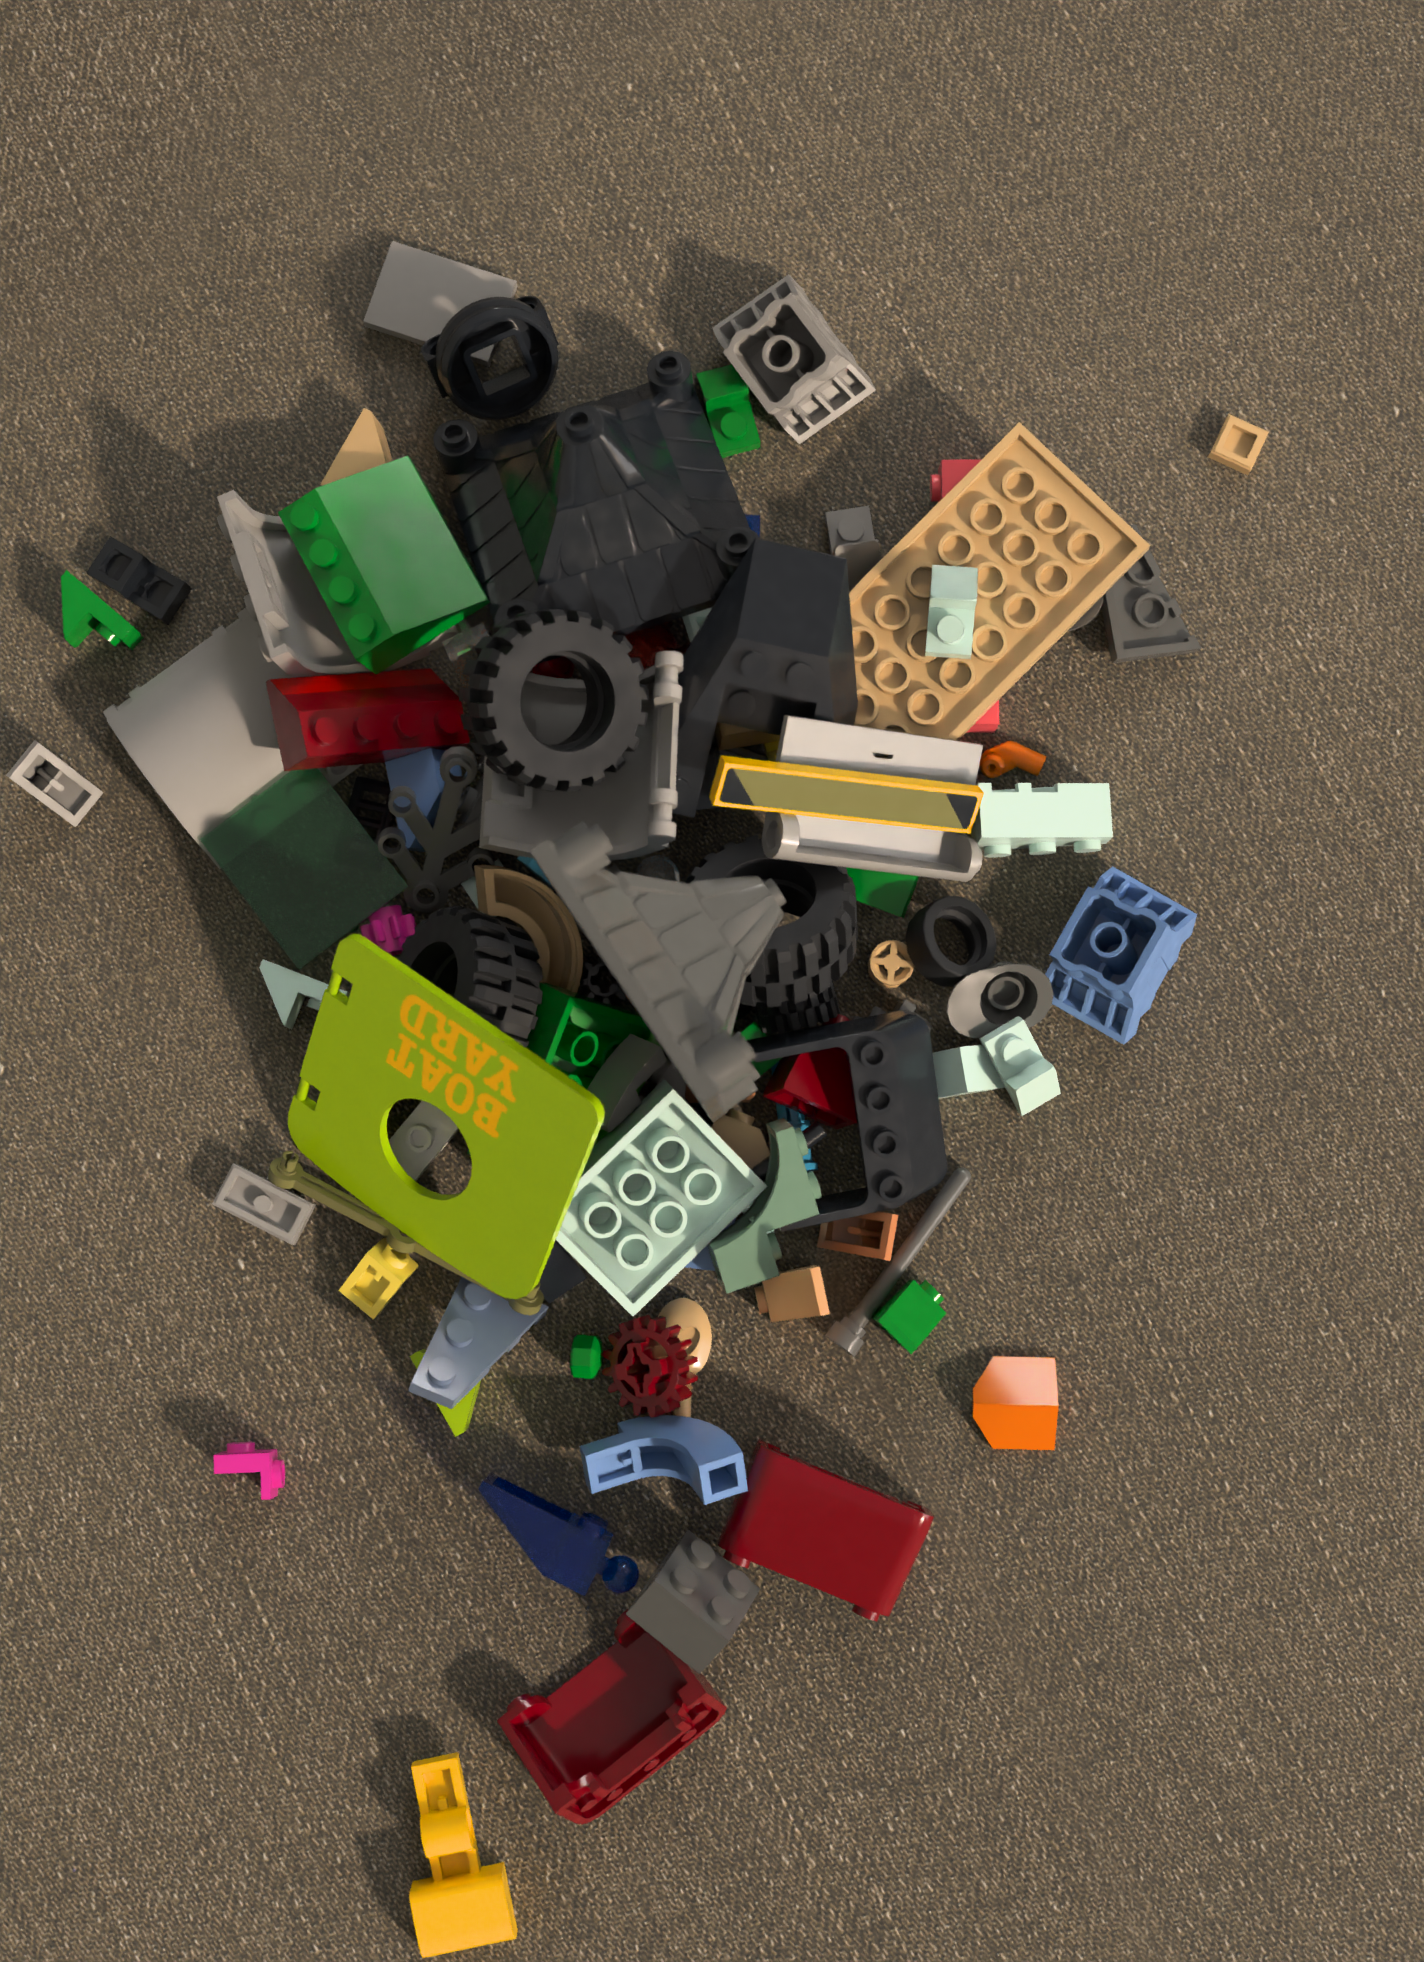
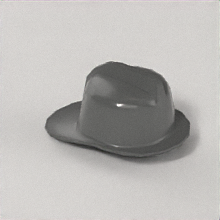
M1001 961L991 964L986 969L975 971L963 977L954 986L948 997L946 1012L950 1024L958 1033L970 1038H981L1017 1016L1021 1017L1027 1027L1030 1028L1045 1018L1051 1008L1053 989L1049 978L1042 970L1030 964Z

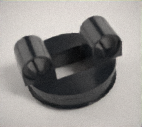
M523 296L517 299L490 297L475 301L458 311L448 321L441 334L430 338L423 344L421 352L442 398L449 396L459 409L473 417L484 420H504L528 411L546 395L556 376L558 368L557 346L559 344L546 310L537 297ZM511 336L516 351L524 364L481 384L470 355Z

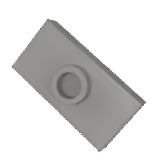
M235 1163L232 1164L212 1205L291 1245H296L316 1204L287 1189L277 1187L269 1180Z

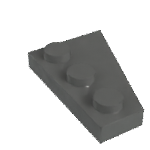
M1136 524L1129 525L1142 537ZM1150 550L1103 595L1101 607L1111 663L1191 654L1202 649L1195 635L1190 636L1180 615L1183 612L1176 599L1171 600L1159 577L1161 571Z

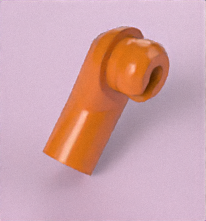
M1009 740L987 749L981 755L979 766L983 775L988 778H997L1016 767L1038 776L1047 756Z

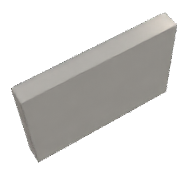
M392 241L363 322L367 328L423 345L430 338L441 334L448 321L465 306L490 297L514 299L518 287L517 281ZM498 342L471 354V360L490 367Z

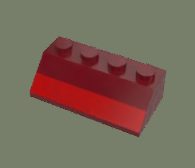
M431 668L384 671L377 675L370 672L280 678L266 681L284 771L381 763L429 748L448 750L456 746L463 747L470 743L468 731L463 728L460 716L464 712L459 697Z

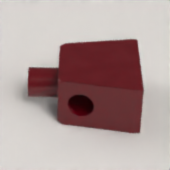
M838 1014L837 1017L830 1018L829 1021L822 1023V1026L849 1021L850 1019ZM832 1047L786 1056L779 1061L764 1090V1097L836 1130L857 1123L848 1058L843 1048Z

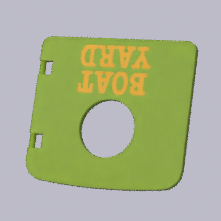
M351 934L341 940L337 946L331 970H333L328 988L324 990L299 1075L301 1077L299 1086L290 1105L288 1128L291 1138L302 1154L333 1180L431 1253L501 1297L519 1299L527 1296L540 1281L605 1115L603 1105L593 1093L360 934ZM343 978L353 984L349 997L339 991ZM311 1085L320 1091L317 1103L308 1097ZM418 1099L428 1102L444 1112L456 1124L468 1145L472 1162L470 1181L464 1191L457 1194L433 1192L418 1184L401 1167L391 1149L387 1134L388 1115L396 1101Z

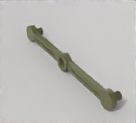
M285 1151L282 1157L276 1158L271 1162L267 1174L268 1179L275 1186L282 1189L293 1188L385 1236L387 1243L395 1251L401 1253L416 1252L494 1293L431 1253L411 1237L401 1235L404 1233L360 1200L304 1172L302 1166L298 1163L299 1156L296 1153L293 1159H291L293 1152ZM540 1281L527 1296L519 1299H504L509 1302L511 1308L523 1315H534L540 1311L544 1301L542 1291L538 1290L541 1285Z

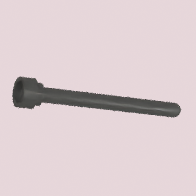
M959 1167L953 1172L850 1317L844 1316L840 1323L835 1320L825 1334L828 1339L853 1357L856 1356L865 1343L862 1340L866 1334L864 1327L969 1183L971 1174L968 1169Z

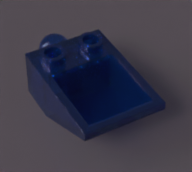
M492 1472L482 1481L478 1490L543 1576L583 1596L586 1595L596 1573L602 1575L605 1586L615 1593H626L636 1586L639 1580V1569L633 1559L624 1555H617L612 1558L605 1556L614 1534L606 1528L609 1523L608 1521L585 1510L579 1516Z

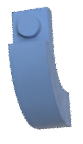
M674 1415L629 1419L617 1423L619 1434L579 1446L585 1482L591 1494L651 1476L673 1477L688 1483L695 1490L704 1505L748 1491L743 1452L724 1430L699 1419Z

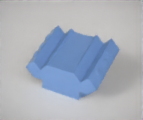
M1112 866L1100 876L1094 888L1087 887L1049 954L1053 961L1045 975L1049 978L1053 989L1052 1004L1121 1044H1126L1136 1035L1141 1016L1151 1008L1156 992L1168 970L1170 971L1173 964L1177 962L1182 943L1192 935L1197 914Z

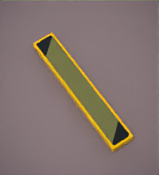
M720 755L709 799L714 806L970 834L984 792L977 785Z

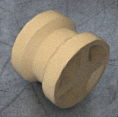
M896 940L884 941L877 945L868 961V973L872 980L885 988H897L904 984L914 970V965L907 953V945Z

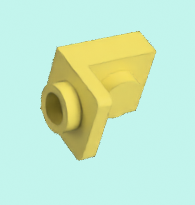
M384 1237L366 1253L338 1291L374 1320L419 1265L410 1257L409 1253H401L391 1248L387 1243V1238Z

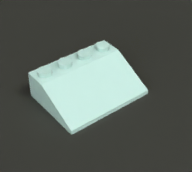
M664 1079L622 1123L605 1135L592 1148L556 1240L634 1316L767 1188V1185Z

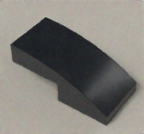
M111 536L86 572L91 578L166 625H169L192 590L186 582L153 564L144 555Z

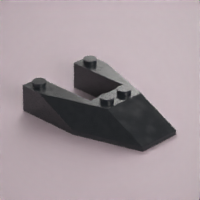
M757 537L754 538L683 655V671L678 673V684L682 686V702L679 704L676 770L678 799L677 808L672 809V813L695 817L717 722L779 736L781 735L784 715L850 725L855 724L858 699L846 558Z

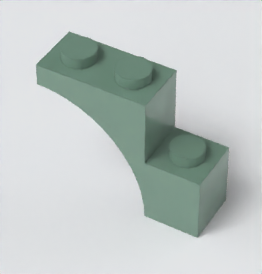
M784 1118L766 1123L770 1143L769 1165L764 1181L767 1188L756 1197L753 1204L742 1217L730 1227L720 1232L707 1245L718 1282L727 1294L779 1276L776 1260L782 1259V1254L775 1234L773 1232L767 1234L768 1231L819 1214L815 1199L822 1197L819 1183L813 1171H806L802 1157L809 1154L805 1137L800 1128L794 1129Z

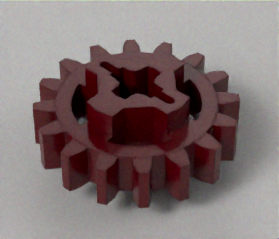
M648 1314L619 1324L620 1331L608 1336V1340L614 1347L602 1352V1356L611 1361V1366L602 1370L603 1375L612 1376L614 1380L608 1387L609 1393L620 1391L622 1396L619 1405L624 1407L634 1403L633 1412L636 1416L648 1412L650 1418L680 1408V1401L688 1399L692 1395L686 1385L698 1380V1376L689 1371V1366L698 1362V1357L688 1356L686 1349L692 1344L691 1339L680 1341L678 1335L681 1327L677 1324L666 1328V1317L664 1316L651 1319Z

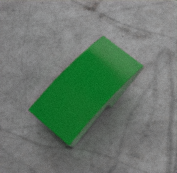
M846 868L848 875L853 879L855 885L856 901L902 918L905 917L920 876Z

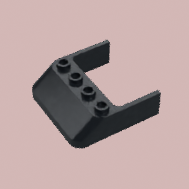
M901 1010L746 1040L757 1056L754 1059L755 1062L832 1047L843 1048L848 1058L866 1187L825 1195L815 1199L819 1211L818 1215L780 1227L781 1231L894 1209L934 1188L944 1179L947 1172V1159L930 1032L926 1022L917 1014Z

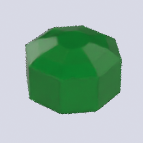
M577 1334L574 1336L570 1356L571 1375L574 1378L593 1379L599 1374L603 1361V1350L598 1335Z

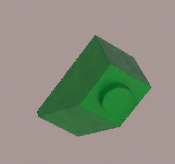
M910 1279L872 1318L904 1351L912 1354L945 1316L946 1312L939 1306L944 1298L928 1281L924 1280L918 1285L915 1280Z

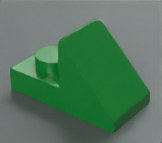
M730 364L696 373L709 426L722 458L761 448L759 434L749 401L748 385L733 365Z
M68 570L64 572L61 576L64 639L74 648H77L94 629L114 647L121 641L133 650L144 637Z

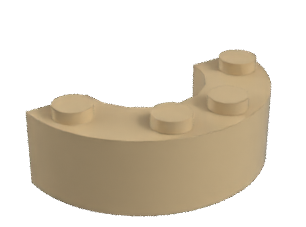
M474 865L478 910L490 916L507 917L518 927L523 928L538 950L540 959L537 963L540 964L543 972V980L541 982L577 993L583 967L582 943L573 916L562 900L543 883L523 873L495 865Z

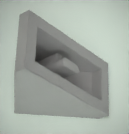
M36 740L33 741L6 774L7 777L74 827L79 824L104 793Z

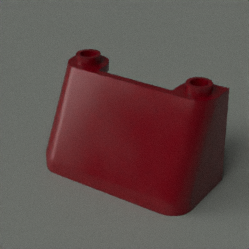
M758 1439L746 1470L748 1491L736 1495L718 1540V1546L725 1550L723 1558L745 1568H749L751 1562L853 1603L852 1611L869 1620L877 1622L880 1615L889 1617L934 1519L932 1512L928 1508L909 1500L899 1503L895 1496L883 1494L810 1464L798 1456L793 1455L791 1459L789 1454L780 1451V1447Z
M628 1610L623 1612L617 1619L618 1626L614 1631L617 1642L547 1698L542 1695L531 1696L528 1693L515 1698L507 1706V1712L497 1720L554 1813L579 1825L589 1823L604 1814L714 1726L726 1712V1706L702 1673L698 1674L627 1616L626 1612Z

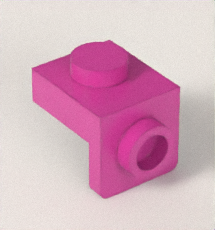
M255 1442L227 1443V1451L213 1455L214 1474L260 1472L261 1500L273 1499L278 1496V1488H284L285 1463L284 1460H277V1449L255 1450Z

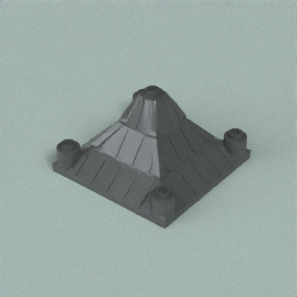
M582 821L553 842L545 840L530 850L534 859L711 1121L715 1122L727 1114L728 1110L758 1090L754 1081L761 1076L751 1063L757 1056L740 1032L732 1036L746 977L751 974L776 927L784 917L780 906L785 904L786 900L771 878L763 883L758 876L693 881L690 884L621 872L616 865L607 869L606 865L611 862L606 854L614 848L598 824L588 828Z

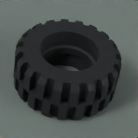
M529 610L516 614L514 620H503L493 627L494 635L492 637H482L474 647L480 655L477 660H467L463 674L470 676L468 688L460 687L459 701L468 703V713L460 715L463 728L473 730L475 737L470 740V744L476 754L486 755V765L495 773L506 775L507 780L519 785L548 791H579L582 785L593 787L605 781V771L616 773L625 764V759L621 756L624 751L634 752L637 748L640 738L634 736L638 726L645 727L648 713L641 712L642 700L649 699L648 685L640 684L638 675L644 673V668L640 658H629L627 653L632 650V645L625 636L613 635L614 626L603 619H591L589 613L577 610ZM551 655L566 657L576 666L583 678L587 695L586 709L580 725L570 737L556 745H547L534 738L524 722L520 704L522 687L528 673L540 660Z
M758 835L745 837L742 843L735 844L734 841L722 845L720 852L717 854L709 853L699 862L700 868L695 867L687 877L686 884H690L693 881L758 876L764 883L771 878L786 900V903L780 906L781 910L784 913L800 917L790 924L776 927L754 969L746 977L740 1001L743 1005L755 1006L756 1002L767 1003L768 1007H780L781 1002L792 1000L793 1004L805 1001L808 998V994L815 992L818 995L831 986V979L837 981L848 969L847 964L855 956L857 950L856 941L858 940L856 891L853 879L848 875L846 867L768 858L763 851L762 839H758Z
M451 906L430 914L428 919L422 920L415 927L414 935L406 938L401 946L403 951L400 957L396 959L512 1039L527 1047L529 1043L527 1037L530 1030L535 1029L538 1019L535 1016L537 1005L541 1004L543 991L539 989V982L543 980L542 967L537 963L540 959L538 950L525 930L514 923L462 906Z

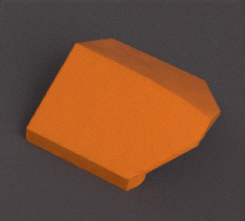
M992 1356L973 1387L972 1417L991 1448L1055 1450L1059 1407L1055 1357Z

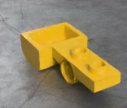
M459 1752L413 1761L411 1770L420 1810L421 1839L425 1856L430 1861L433 1876L413 1881L409 1891L410 1906L421 1956L426 1958L516 1939L518 1929L505 1864L501 1862L481 1867Z

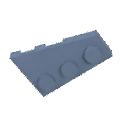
M461 1277L410 1383L409 1392L453 1409L488 1374L490 1367L506 1351L509 1352L533 1324L536 1325L546 1315L548 1306L542 1304L540 1311L536 1314L523 1315L513 1310L506 1299Z

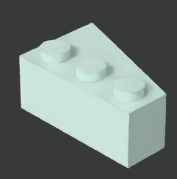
M992 783L977 784L984 794L971 830V837L977 841L981 851H984V857H1006L1011 855V849L1029 848V855H1048L1056 853V847L1074 846V852L1076 853L1096 852L1101 850V844H1106L1113 837L1109 783H1056L1054 787L1031 788V783H1016L1015 789L992 790Z

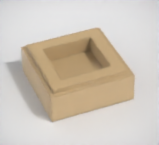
M1228 414L1208 458L1248 475L1269 432Z

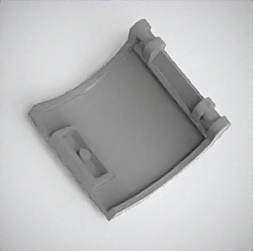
M235 490L217 496L222 514L217 516L218 524L228 542L232 541L236 554L230 556L231 563L238 578L246 583L249 594L244 596V602L251 618L255 622H259L262 635L258 636L257 640L265 659L268 662L274 661L284 672L294 678L372 672L355 660L281 518L253 510ZM456 625L382 672L391 671L431 655V650L453 642L459 636Z
M247 608L237 613L239 618L229 626L224 628L221 625L211 632L212 636L142 687L138 685L128 693L130 698L117 707L112 704L103 711L110 727L140 771L183 827L219 869L362 765L284 771L266 681L269 679L294 677L284 672L274 661L268 662L265 659L257 637L262 635L259 622H255L251 618Z
M675 651L657 652L655 654V665L644 670L643 674L638 675L640 684L648 685L649 699H643L641 703V712L648 713L646 726L637 727L634 735L640 738L637 748L634 752L624 751L621 756L625 759V764L616 773L605 771V781L593 787L582 785L579 791L571 792L548 791L519 785L507 780L506 775L495 773L486 765L487 757L485 755L479 848L534 858L530 850L545 840L553 842L582 821L588 828L595 824H598L614 848L606 854L609 860L644 856L665 849L669 846V842L676 840V824L672 822V809L677 808L678 799L676 770L679 704L682 702V686L678 684V673L683 671V654ZM528 673L522 687L520 704L524 722L536 740L547 745H556L566 740L575 732L583 719L586 709L587 695L583 680L555 678Z

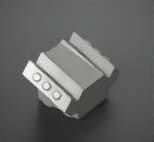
M789 274L712 328L718 342L724 348V355L766 411L775 416L784 430L798 444L804 442L876 391L870 377L858 366L853 354L840 342L827 325V321L822 313L809 301L805 291Z

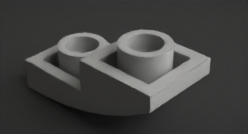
M630 1034L599 1069L587 1090L593 1093L603 1105L605 1115L601 1129L610 1133L641 1104L636 1089L667 1061L660 1046Z

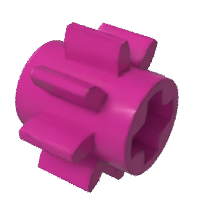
M393 905L368 912L370 924L360 926L362 936L390 955L395 956L402 953L403 948L401 946L406 938L414 935L416 923L412 914L403 915L401 906Z

